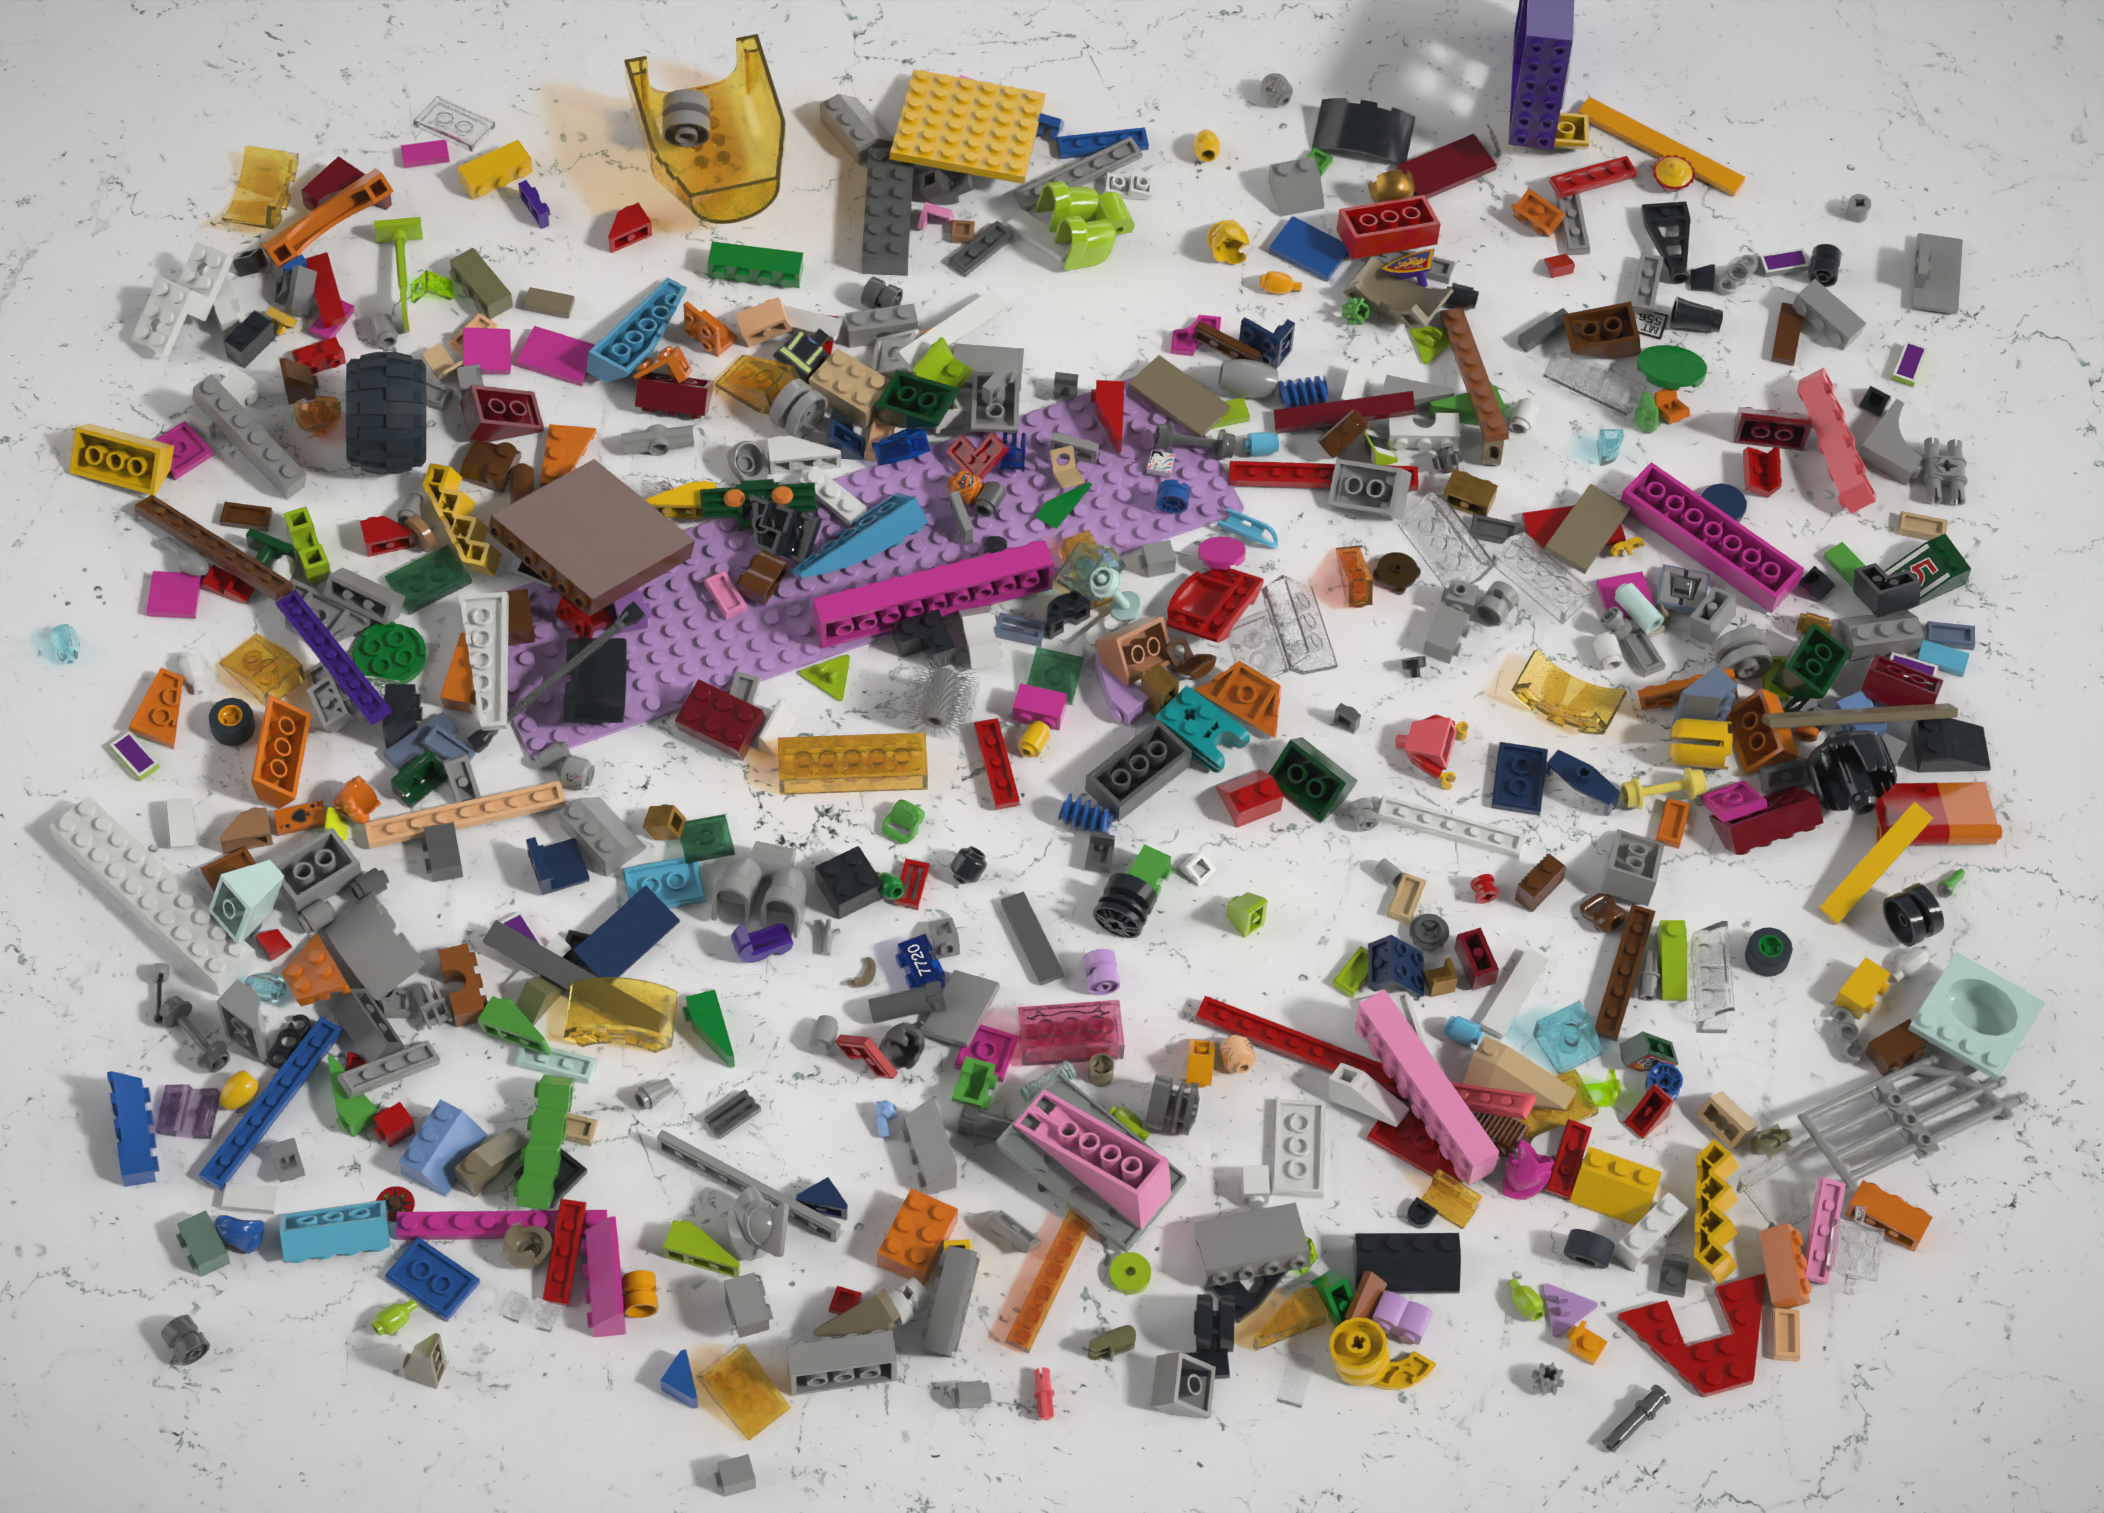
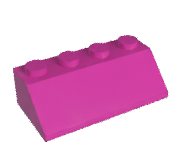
M611 1216L585 1230L586 1240H581L582 1256H587L588 1264H583L584 1280H589L590 1288H585L586 1304H591L592 1312L587 1313L588 1328H593L594 1337L626 1334L616 1216Z

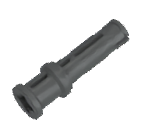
M1654 1384L1651 1387V1392L1643 1400L1639 1399L1636 1402L1635 1409L1602 1440L1604 1445L1608 1444L1606 1448L1610 1452L1615 1453L1646 1420H1653L1656 1417L1655 1413L1664 1404L1668 1405L1671 1402L1668 1393L1660 1386Z

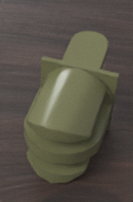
M1776 1124L1768 1129L1759 1131L1755 1137H1752L1750 1142L1751 1149L1757 1154H1766L1770 1158L1790 1147L1788 1141L1792 1140V1134L1788 1129H1781L1779 1124Z
M1130 1325L1121 1326L1109 1331H1105L1102 1328V1335L1089 1341L1088 1357L1095 1361L1109 1356L1112 1362L1114 1356L1134 1349L1136 1341L1135 1329Z

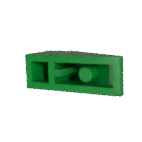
M715 989L686 996V1006L682 1007L685 1022L690 1021L692 1030L729 1068L735 1067L734 1053Z

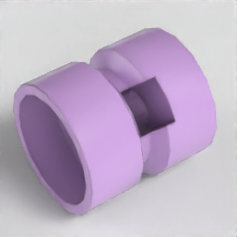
M1096 949L1083 956L1084 969L1086 974H1088L1086 975L1087 987L1091 994L1107 995L1120 988L1119 973L1116 970V956L1113 950Z

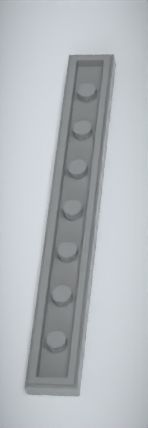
M661 1130L657 1135L658 1149L741 1193L746 1188L753 1186L760 1191L765 1200L770 1201L776 1207L781 1203H788V1218L833 1242H837L841 1236V1224L664 1130Z

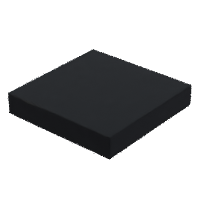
M562 1148L560 1151L561 1161L558 1175L553 1182L554 1195L550 1204L552 1209L588 1173L586 1167ZM524 1164L514 1173V1178L517 1181L520 1180L524 1172Z

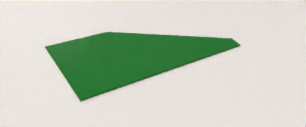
M1088 482L1048 500L1035 517L1057 529L1093 484Z

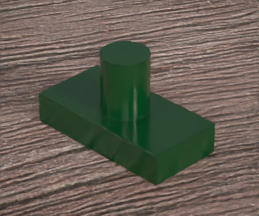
M252 528L246 533L248 548L258 552L254 559L267 566L272 558L277 560L282 555L290 556L295 560L292 544Z

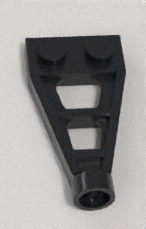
M1687 202L1642 204L1641 214L1644 227L1658 253L1664 257L1663 262L1669 271L1671 282L1674 284L1686 282L1689 279L1687 260L1691 221ZM1678 226L1679 235L1664 237L1658 227ZM1680 245L1681 254H1668L1666 246Z
M1289 1271L1261 1276L1264 1281L1254 1293H1250L1240 1281L1215 1286H1208L1206 1281V1286L1217 1299L1220 1295H1234L1235 1319L1240 1323L1260 1308Z

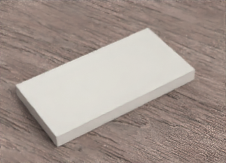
M1275 1098L1272 1195L1307 1198L1324 1197L1325 1101Z

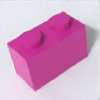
M1020 683L1013 705L1012 720L1025 725L1032 724L1034 721H1041L1050 730L1060 731L1067 705V694Z

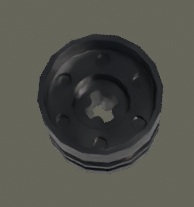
M1114 873L1110 876L1103 895L1099 898L1098 904L1093 910V917L1102 928L1114 935L1124 938H1136L1141 934L1143 926L1147 922V916L1151 914L1158 896L1155 890L1142 879L1131 874Z

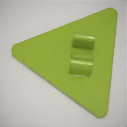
M1432 326L1415 329L1409 328L1423 364H1429L1450 345L1444 329Z
M846 654L802 669L800 676L841 702L844 700L850 656Z

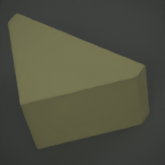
M542 976L526 982L516 1006L535 1025L563 993L564 989Z

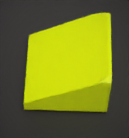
M328 807L325 832L333 827L340 838L346 841L348 819L334 808Z

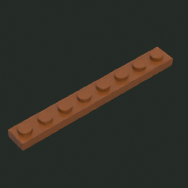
M1463 307L1441 310L1440 320L1485 442L1509 439L1508 428Z

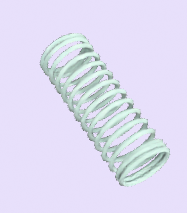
M1065 1060L1059 1066H1055V1068L1048 1070L1044 1075L1037 1077L1033 1082L1026 1084L1025 1087L1022 1086L1020 1093L1025 1102L1028 1104L1044 1084L1054 1075L1053 1070L1057 1071V1067L1062 1075L1064 1073L1068 1080L1076 1078V1071L1072 1064Z

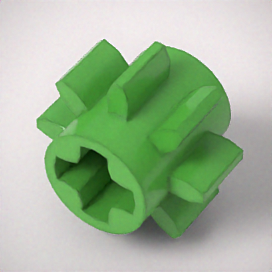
M1348 297V303L1341 306V317L1347 320V325H1363V320L1369 318L1370 306L1363 303L1364 298Z

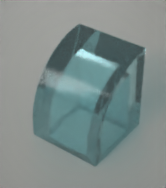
M1600 429L1597 439L1600 466L1608 465L1618 458L1624 438L1623 429Z

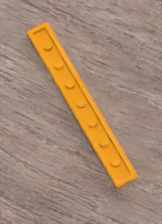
M1588 97L1578 111V114H1587L1590 123L1658 158L1667 155L1685 157L1686 161L1691 162L1692 167L1695 168L1696 178L1733 197L1745 182V176L1591 97Z

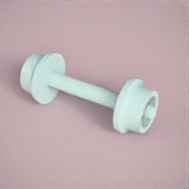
M1107 567L1097 568L1090 577L1091 590L1094 595L1103 599L1113 598L1111 613L1116 619L1125 622H1132L1138 619L1142 612L1140 597L1133 591H1119L1122 579L1116 570Z

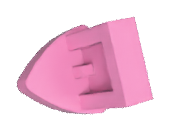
M925 202L917 228L924 230L929 219L951 225L954 219L951 209Z

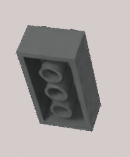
M1158 719L1086 775L1085 791L1100 803L1104 809L1108 806L1109 814L1112 815L1114 813L1113 818L1119 822L1189 768L1192 751Z

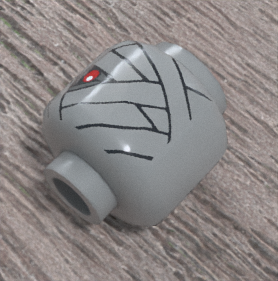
M1270 73L1263 78L1260 92L1271 106H1285L1291 100L1293 87L1284 75Z

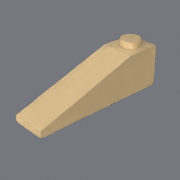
M1486 1036L1473 1054L1463 1084L1534 1094L1536 1102L1533 1105L1534 1108L1565 1112L1576 1094L1574 1088L1517 1051Z

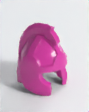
M1520 1140L1516 1146L1518 1151L1517 1159H1513L1514 1154L1509 1153L1505 1164L1506 1179L1502 1181L1504 1189L1502 1194L1509 1198L1525 1200L1535 1196L1545 1187L1551 1176V1168L1554 1161L1547 1155L1537 1154L1529 1143Z

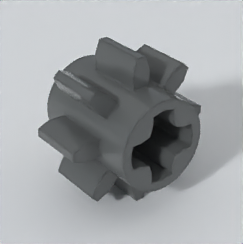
M1453 446L1436 450L1437 456L1432 458L1434 469H1441L1442 474L1452 473L1454 469L1459 470L1458 465L1463 462L1461 452L1454 451Z

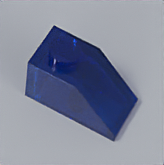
M907 428L871 443L878 466L913 459L931 451L925 429Z

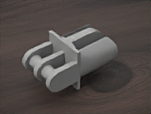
M434 980L430 983L436 1000L433 999L427 984L421 985L426 1004H424L417 988L411 990L428 1030H431L432 1026L436 1024L441 1026L444 1021H453L445 998L442 997Z

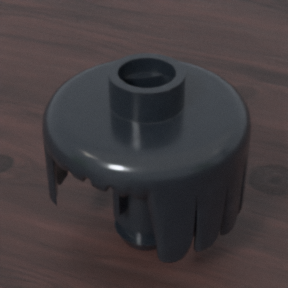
M1841 730L1834 732L1809 754L1805 763L1806 772L1814 793L1818 796L1820 806L1826 810L1837 811L1838 805L1840 810L1846 811L1849 809L1850 804V809L1857 815L1870 813L1877 807V798L1884 795L1883 785L1888 792L1897 781V771L1886 743L1879 734L1872 731Z

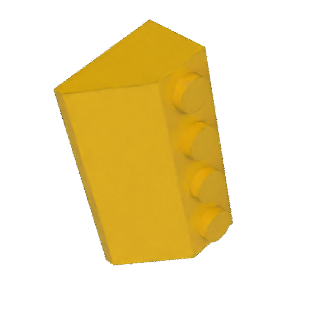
M91 423L76 426L69 473L154 496L171 469L174 446Z

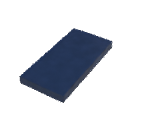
M645 885L578 945L572 953L596 977L612 985L675 928L681 920Z

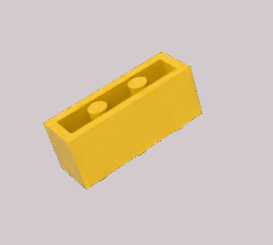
M515 140L458 167L459 181L472 200L485 196L489 192L504 187L519 178H524L533 172L532 159L519 140Z

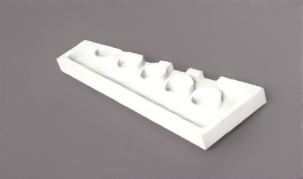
M507 592L460 595L459 600L470 656L469 661L473 674V685L476 692L475 697L480 727L483 731L507 729L509 595Z

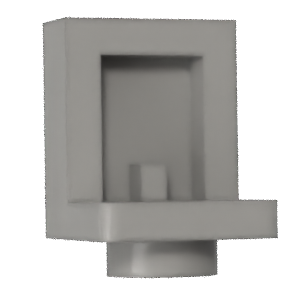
M295 1138L270 1145L280 1183L305 1176Z

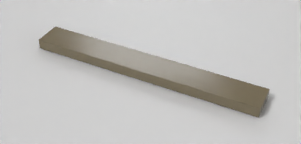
M1950 703L1766 713L1762 714V722L1770 728L1945 719L1958 717V708Z

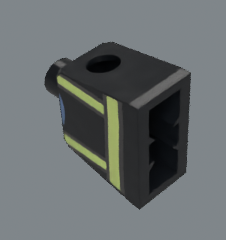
M820 328L811 338L800 331L772 356L779 365L809 385V378L829 357V354L822 346L830 337Z

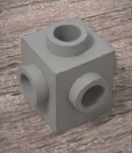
M1451 579L1449 588L1444 587L1441 601L1445 602L1447 606L1470 614L1469 618H1472L1479 586L1463 580Z

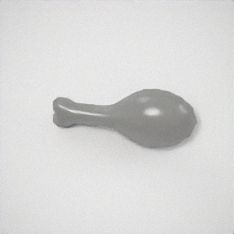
M170 537L159 540L160 547L169 550L177 557L178 567L183 572L193 576H202L209 572V563L200 553L179 547Z

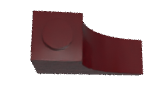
M338 156L301 190L303 204L309 211H312L366 174ZM391 194L374 205L387 210L392 205Z

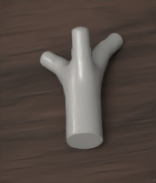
M820 919L818 920L822 931L820 954L829 956L832 940L841 931L839 928L834 931L831 930L830 919L826 920V925Z

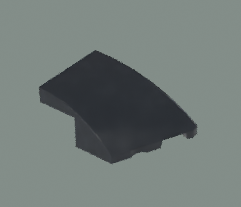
M751 494L754 547L773 555L787 557L799 563L809 557L822 519Z

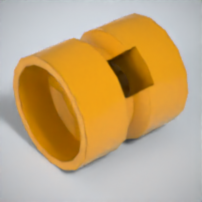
M636 1270L622 1276V1290L625 1293L623 1299L624 1314L626 1316L645 1318L658 1312V1296L655 1293L657 1286L656 1275L653 1272Z

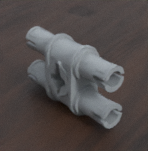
M1932 437L1925 439V456L1922 460V465L1924 466L1925 475L1923 482L1927 486V501L1932 504V498L1934 497V504L1940 503L1942 501L1941 487H1950V503L1956 505L1957 499L1958 506L1965 504L1964 487L1968 479L1965 475L1967 461L1962 454V441L1958 439L1957 446L1955 439L1948 441V456L1939 455L1938 438L1934 437V444H1932Z

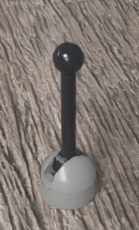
M154 963L149 966L150 979L157 983L156 1015L153 1018L157 1024H161L163 1021L159 1014L162 1002V983L166 982L170 975V966L165 963Z

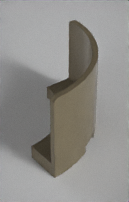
M1371 256L1342 292L1349 298H1364L1363 303L1370 306L1369 310L1378 314L1377 319L1391 325L1395 322L1405 324V328L1415 329L1427 326L1454 290L1452 288L1431 289L1416 285L1405 279L1400 280L1397 274L1381 271V268L1385 265L1375 256Z

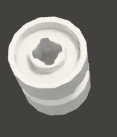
M914 1277L900 1286V1291L894 1290L888 1294L901 1315L894 1321L899 1326H903L912 1320L915 1312L920 1314L929 1307V1303L932 1302L926 1289Z

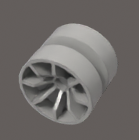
M691 89L675 90L664 96L662 101L663 139L673 146L683 148L697 147L705 144L710 139L709 97L700 91Z

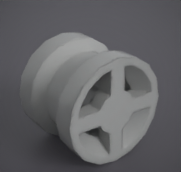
M1863 194L1851 196L1846 208L1847 218L1856 223L1865 221L1871 208V200Z

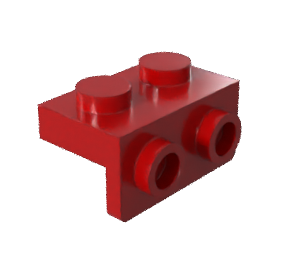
M1751 447L1743 450L1744 490L1768 498L1781 488L1779 448L1774 447L1768 453Z

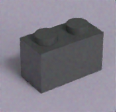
M454 822L424 827L426 837H421L423 852L429 853V858L424 860L427 874L432 873L433 882L463 877Z

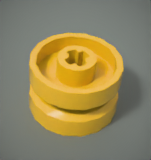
M1356 1317L1342 1322L1331 1334L1329 1348L1335 1372L1343 1381L1354 1386H1367L1376 1383L1384 1377L1389 1369L1391 1357L1385 1332L1378 1323L1368 1318Z

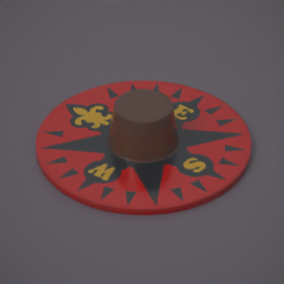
M400 1186L386 1188L376 1199V1201L386 1200L387 1216L390 1222H397V1212H413L415 1206L412 1193Z

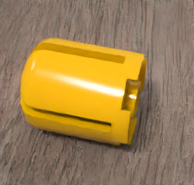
M1689 718L1678 719L1671 728L1669 739L1716 743L1718 746L1671 743L1669 745V755L1672 762L1678 766L1728 770L1729 767L1724 765L1726 755L1729 756L1732 753L1733 733H1728V725H1731L1732 722Z

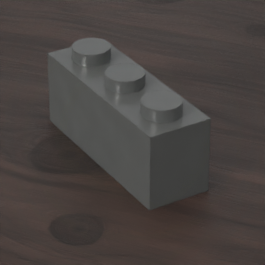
M366 988L351 989V992L344 994L332 1008L338 1022L344 1027L350 1036L351 1042L356 1045L366 1063L401 1051L404 1047V1044Z

